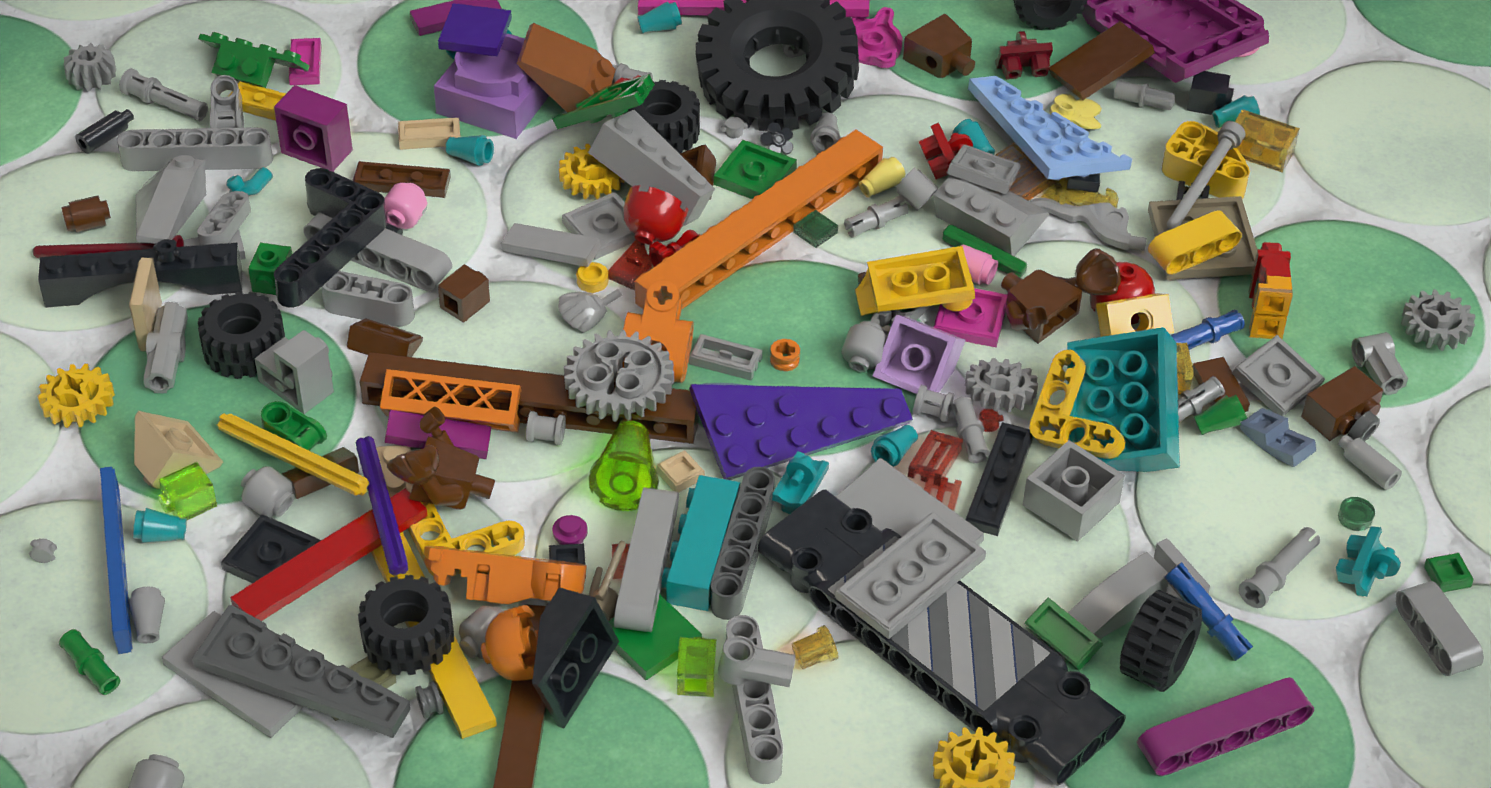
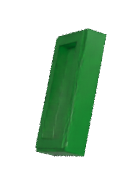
M1049 597L1024 623L1026 628L1078 671L1104 645L1101 639Z

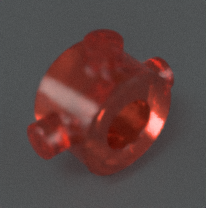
M984 409L979 413L978 420L982 422L985 432H993L999 428V422L1004 421V417L993 409Z

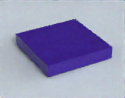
M453 3L438 39L439 49L498 57L512 19L511 10Z

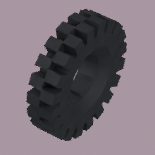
M724 0L725 11L715 7L707 16L708 25H701L698 32L695 54L700 86L703 88L704 96L710 105L716 103V111L723 117L728 119L734 114L735 117L741 118L744 123H747L748 128L754 119L757 118L759 131H767L768 125L776 123V119H782L783 128L799 129L798 116L801 115L808 125H812L818 122L822 116V108L829 113L836 111L841 106V97L848 99L854 89V80L858 79L859 53L855 25L851 16L846 18V9L837 1L830 5V0H746V3L742 0ZM775 44H787L805 52L806 63L800 69L788 75L766 76L754 71L750 67V58L764 47Z

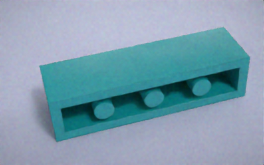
M699 475L696 487L689 488L686 500V508H689L687 514H681L678 525V534L681 536L679 541L673 540L670 550L672 565L671 568L665 567L661 581V588L666 589L667 601L671 605L709 611L711 604V581L740 490V482Z

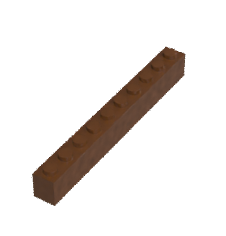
M369 352L359 381L362 404L380 406L386 369L520 385L521 393L517 411L520 423L527 424L530 411L537 412L538 416L557 418L559 415H565V429L694 444L699 422V414L690 390L672 388V393L666 394V402L664 404L656 402V411H651L648 408L644 409V417L634 412L631 413V420L629 421L625 418L624 414H619L617 421H613L612 414L607 413L603 419H599V411L596 410L588 415L586 414V405L577 408L576 399H569L568 390L565 389L564 375ZM394 379L391 396L403 398L413 391L414 388L407 380ZM413 381L417 387L423 383ZM432 384L421 392L427 401L437 402L447 394L440 384ZM446 385L450 391L456 388V386ZM465 388L455 396L458 402L465 406H470L481 398L476 390L472 388ZM481 390V392L485 395L489 390ZM498 392L488 401L494 409L509 411L512 393ZM419 395L413 398L416 400H422ZM452 399L446 402L449 404H455V402ZM486 403L480 406L481 408H489Z

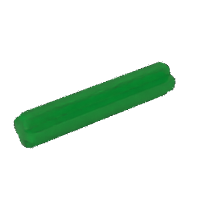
M953 224L948 225L944 229L942 237L944 242L954 247L964 244L992 255V259L998 261L997 269L1007 274L1013 272L1021 278L1026 273L1027 263Z

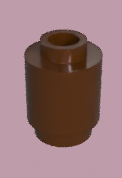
M99 195L68 202L69 205L61 207L67 231L76 230V233L106 226L105 220L111 218L107 200L100 201Z

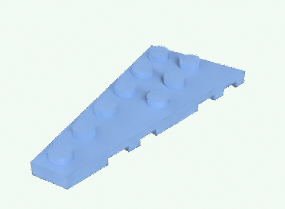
M989 76L969 79L968 90L1047 179L1060 180L1064 177H1086L1090 174L1130 170L1132 158L1125 154L1120 155V157L1111 152V145L1104 141L1097 143L1089 139L1088 131L1056 112L1051 113V115L1042 110V103L1037 100L1028 101L1022 98L1019 89L1001 78Z

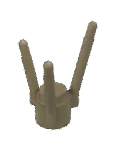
M625 541L619 542L600 587L603 569L602 567L596 568L589 591V596L596 598L608 621L615 617L618 594L609 585L626 546Z

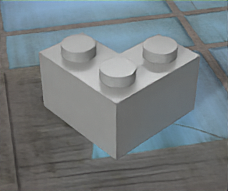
M305 330L290 340L284 337L255 358L258 380L305 414L334 392L333 374L330 369L328 355L329 348L321 338H315Z

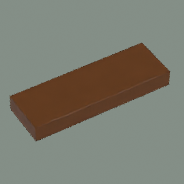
M359 161L353 181L382 193H388L398 183H413L423 190L425 196L445 198L451 173L450 169Z

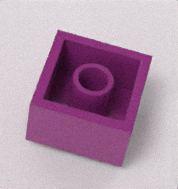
M294 85L274 106L282 154L334 172L353 151L346 103Z

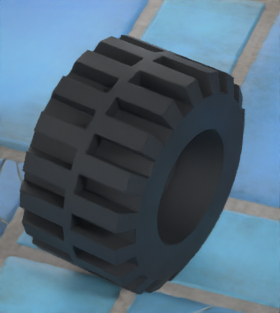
M1013 0L1019 19L1022 22L1026 21V25L1031 28L1036 26L1037 30H1044V28L1054 30L1057 26H1061V28L1066 26L1068 21L1073 22L1077 19V14H1082L1084 11L1083 5L1087 4V0Z
M666 80L654 82L655 85L640 106L630 108L627 112L635 110L679 154L683 150H690L693 144L697 143L698 135H700V102L696 93L689 91V87L686 85H679V82H666Z
M235 292V295L221 296L222 299H215L210 302V307H205L201 312L202 317L198 319V332L204 360L207 365H210L211 370L214 372L221 371V375L225 377L234 375L235 379H242L243 376H249V378L256 377L255 358L285 337L281 311L274 301H269V297L265 295L257 296L255 292H249L248 294Z
M405 575L404 579H398L395 576L391 577L388 583L379 582L375 585V591L369 590L365 594L366 601H361L359 606L358 621L363 649L372 664L377 663L378 668L383 671L391 669L392 674L400 675L401 671H407L408 675L416 674L415 670L422 669L423 672L430 670L432 663L438 665L443 661V654H449L452 649L451 643L454 642L451 603L447 593L441 591L440 585L436 582L429 584L428 578L422 576L419 579H414L413 575ZM408 621L419 623L409 628L394 627L397 624Z
M1162 590L1155 591L1143 603L1129 628L1120 655V672L1160 692L1166 691L1181 675L1196 645L1202 625L1201 608Z

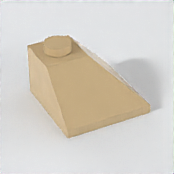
M138 411L135 415L134 464L144 475L143 480L151 487L156 489L165 487L178 490L219 468L223 463L220 457L188 421Z

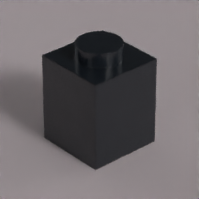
M1203 71L1194 75L1187 111L1213 115L1214 110L1231 103L1234 88L1228 87L1231 75Z

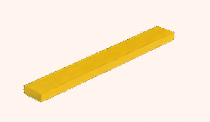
M403 532L400 533L409 569L405 574H398V579H404L405 575H413L414 579H419L421 576L425 577ZM381 545L373 550L371 554L385 582L388 583L390 578L395 576L389 573L384 550ZM413 621L405 622L408 628L419 624ZM454 635V642L451 643L452 649L449 654H443V661L438 665L432 663L431 669L428 671L461 738L464 739L496 727L497 722Z

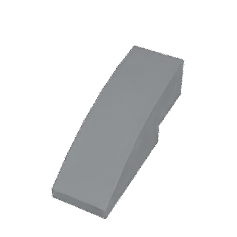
M1145 552L1109 576L1068 613L1101 639L1134 620L1139 608L1155 591L1162 590L1167 592L1169 582L1164 576L1168 572L1148 552Z

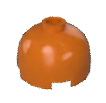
M528 605L510 608L499 613L490 622L486 630L485 642L481 644V652L486 664H491L499 675L512 681L533 679L539 630H534L530 617H533L535 613Z

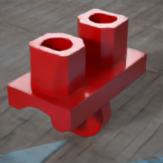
M939 122L930 126L934 135L919 141L926 160L942 154L928 161L936 180L949 175L947 174L949 165L963 145L973 147L971 138L965 134L954 133L951 135V139L947 141Z

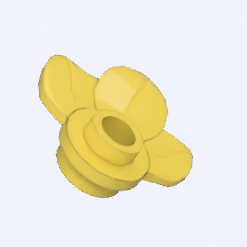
M1061 94L1054 98V104L1051 105L1049 110L1050 114L1056 112L1081 128H1101V124L1094 117L1100 114L1102 108L1095 101L1090 99L1076 100L1070 94Z

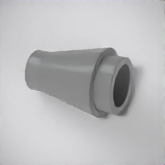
M829 112L822 114L811 133V143L819 152L825 151L841 138L837 117Z
M155 587L137 588L132 592L131 598L128 600L137 632V640L140 643L148 644L159 640L165 598L161 596V591Z

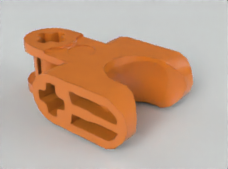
M658 280L653 282L647 290L643 314L628 312L623 330L626 332V337H631L635 332H639V340L650 336L651 345L660 342L662 350L668 351L669 360L673 361L674 382L682 383L686 378L694 322L680 320L682 300L677 286L668 280ZM664 296H669L670 299L666 300L664 305L659 303V301H663Z

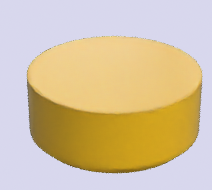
M591 262L588 267L580 266L577 269V285L581 290L596 293L607 287L609 283L608 270L604 265Z

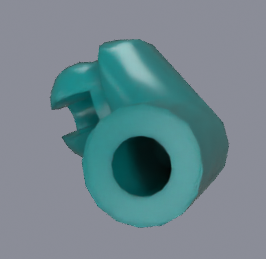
M262 167L250 180L243 181L239 175L230 177L226 182V186L230 189V192L242 191L247 193L248 196L255 195L272 180L273 175L269 169Z

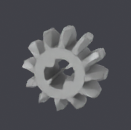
M92 42L88 46L79 45L77 50H69V55L64 57L63 65L66 79L69 84L75 85L77 90L86 88L88 92L92 88L101 90L102 85L111 84V79L116 76L114 56L111 54V50L105 49L103 45L94 46Z

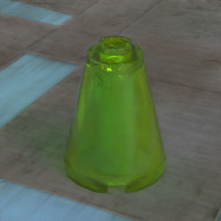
M625 421L617 426L592 465L589 473V488L592 494L593 491L600 498L599 502L604 506L617 511H633L639 507L643 488L658 489L659 479L646 427L636 421Z

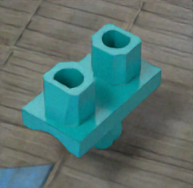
M797 451L794 458L787 464L784 475L772 493V501L780 503L781 510L791 514L813 497L829 470V462L813 460L810 456Z
M1371 526L1367 536L1351 534L1347 541L1346 550L1348 558H1355L1356 560L1339 559L1336 566L1338 582L1355 584L1358 596H1368L1375 577L1378 579L1396 575L1400 569L1401 562L1395 555L1394 549L1390 547L1385 548L1379 541L1382 533L1381 527Z

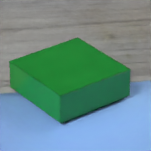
M1460 553L1427 558L1424 568L1431 581L1435 582L1443 592L1472 586L1474 579Z

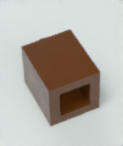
M465 264L438 284L440 308L464 323L490 302L488 278L483 273L475 271Z

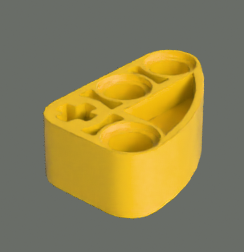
M1195 121L1183 122L1166 143L1161 168L1163 174L1178 182L1185 181V185L1191 186V183L1194 182L1218 145V132ZM1237 148L1227 152L1207 183L1210 186V195L1218 198L1241 196L1242 199L1244 198L1250 170Z

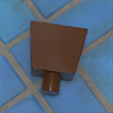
M945 13L905 36L903 60L937 78H944L956 70L967 76L975 68V61L971 59V37Z

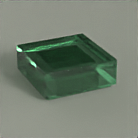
M814 210L794 224L793 233L817 248L838 233V225L817 210Z

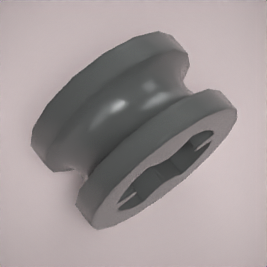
M429 682L427 688L416 686V697L424 719L430 718L432 712H437L438 715L443 714L442 701L435 682Z

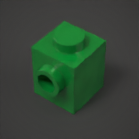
M259 243L248 268L252 292L276 295L274 271L292 255L290 246Z

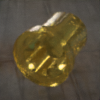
M825 625L818 627L816 633L792 642L793 653L803 670L827 659L832 662L839 658L833 637Z

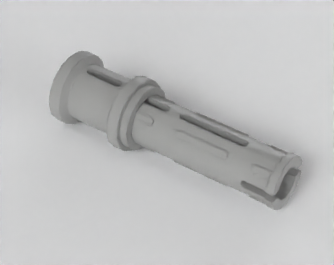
M132 68L127 69L121 77L119 89L125 95L133 94L138 96L142 102L147 104L156 102L197 121H202L207 114V103L164 87L157 78L144 77Z
M1303 527L1271 561L1262 562L1256 568V574L1251 579H1245L1239 585V594L1248 605L1255 608L1265 606L1273 591H1279L1283 588L1286 576L1313 548L1319 545V535L1308 541L1316 531L1309 527Z

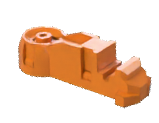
M427 545L424 547V564L434 573L433 579L438 585L450 584L451 577L458 575L460 570L461 577H467L466 599L500 604H512L530 598L551 601L559 587L578 593H583L587 568V565L444 546Z

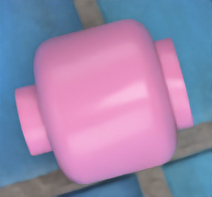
M413 183L395 184L384 198L387 223L400 229L413 228L427 210L428 203L423 190Z

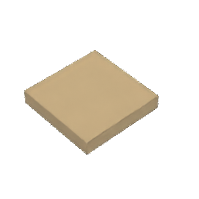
M141 258L139 260L129 302L140 351H146L147 335L149 332L154 331L158 308L162 307L153 258Z

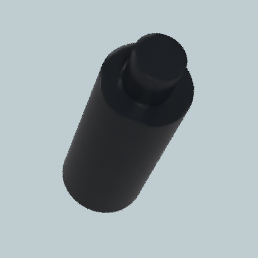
M129 109L123 112L113 111L76 134L75 139L78 146L83 152L89 154L126 131L128 123L134 120V115Z

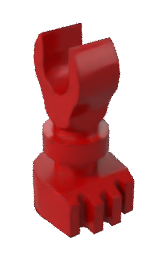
M687 230L676 242H671L667 246L658 241L649 245V258L653 267L701 235L694 230Z

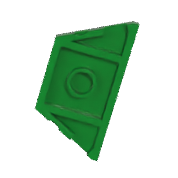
M650 74L607 86L575 105L576 110L558 114L552 120L558 130L585 121H590L591 124H594L606 118L607 115H611L612 118L618 117L626 113L630 108L640 106L655 84Z

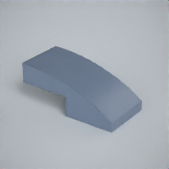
M1261 408L1241 422L1240 429L1256 445L1276 459L1292 467L1297 466L1316 452V442L1314 439L1290 430L1288 418Z

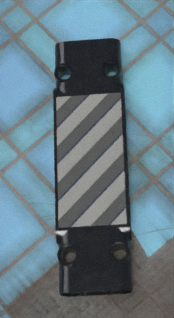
M821 490L767 531L760 540L758 552L778 568L791 574L790 581L793 588L801 593H809L812 602L819 610L976 732L978 727L983 730V736L986 737L993 732L997 733L996 737L1008 742L1007 752L1015 754V762H1029L1033 768L1058 786L1064 783L1105 746L1123 726L1126 715L1091 690L1090 681L1084 674L1068 671L1066 663L1056 652L960 580L890 639H887L835 598L836 589L902 536L889 528H885L882 531L872 524L873 520L868 511L860 508L851 509L828 490Z

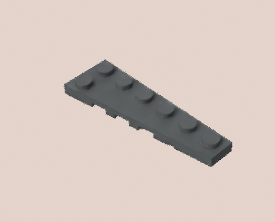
M228 605L192 658L196 668L394 738L411 710L409 700L368 678L359 676L357 672L344 665L337 666L325 660L324 654L314 649L309 651L299 646L294 638L285 633L279 635L267 628L266 623L232 605Z

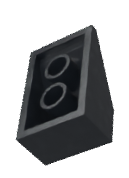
M560 587L551 601L547 603L540 617L532 684L557 726L565 728L616 648L619 640L595 597Z

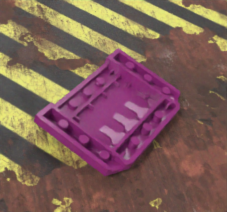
M1087 0V4L1083 5L1084 11L1082 15L1085 21L1098 32L1102 33L1121 21L1151 43L1155 54L1143 62L1175 83L1269 43V31L1264 28L1263 17L1237 0Z

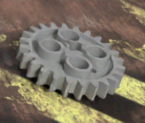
M609 330L607 338L594 334L595 342L592 343L584 339L583 348L574 347L573 356H567V365L564 366L565 389L568 390L569 399H576L577 408L586 405V414L588 415L596 410L599 411V419H603L607 413L612 414L613 421H617L619 414H624L625 418L629 421L631 420V413L634 412L644 417L645 408L656 411V402L664 404L666 402V394L672 393L674 371L673 361L669 360V352L662 351V344L660 342L651 345L650 336L639 340V332H635L631 337H626L625 330H622L619 336H614L612 331Z

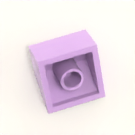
M896 315L883 347L882 360L877 364L873 377L915 394L918 393L921 384L927 386V390L939 393L954 372L966 340L909 317Z

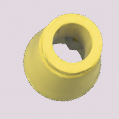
M895 157L883 158L859 182V188L869 198L872 195L897 186L905 177V170Z

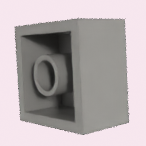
M1068 440L1026 478L1023 506L1078 542L1120 503L1125 475Z

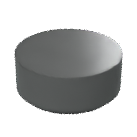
M1371 411L1366 412L1355 422L1348 436L1353 440L1356 438H1361L1363 441L1368 440L1378 428L1380 419Z

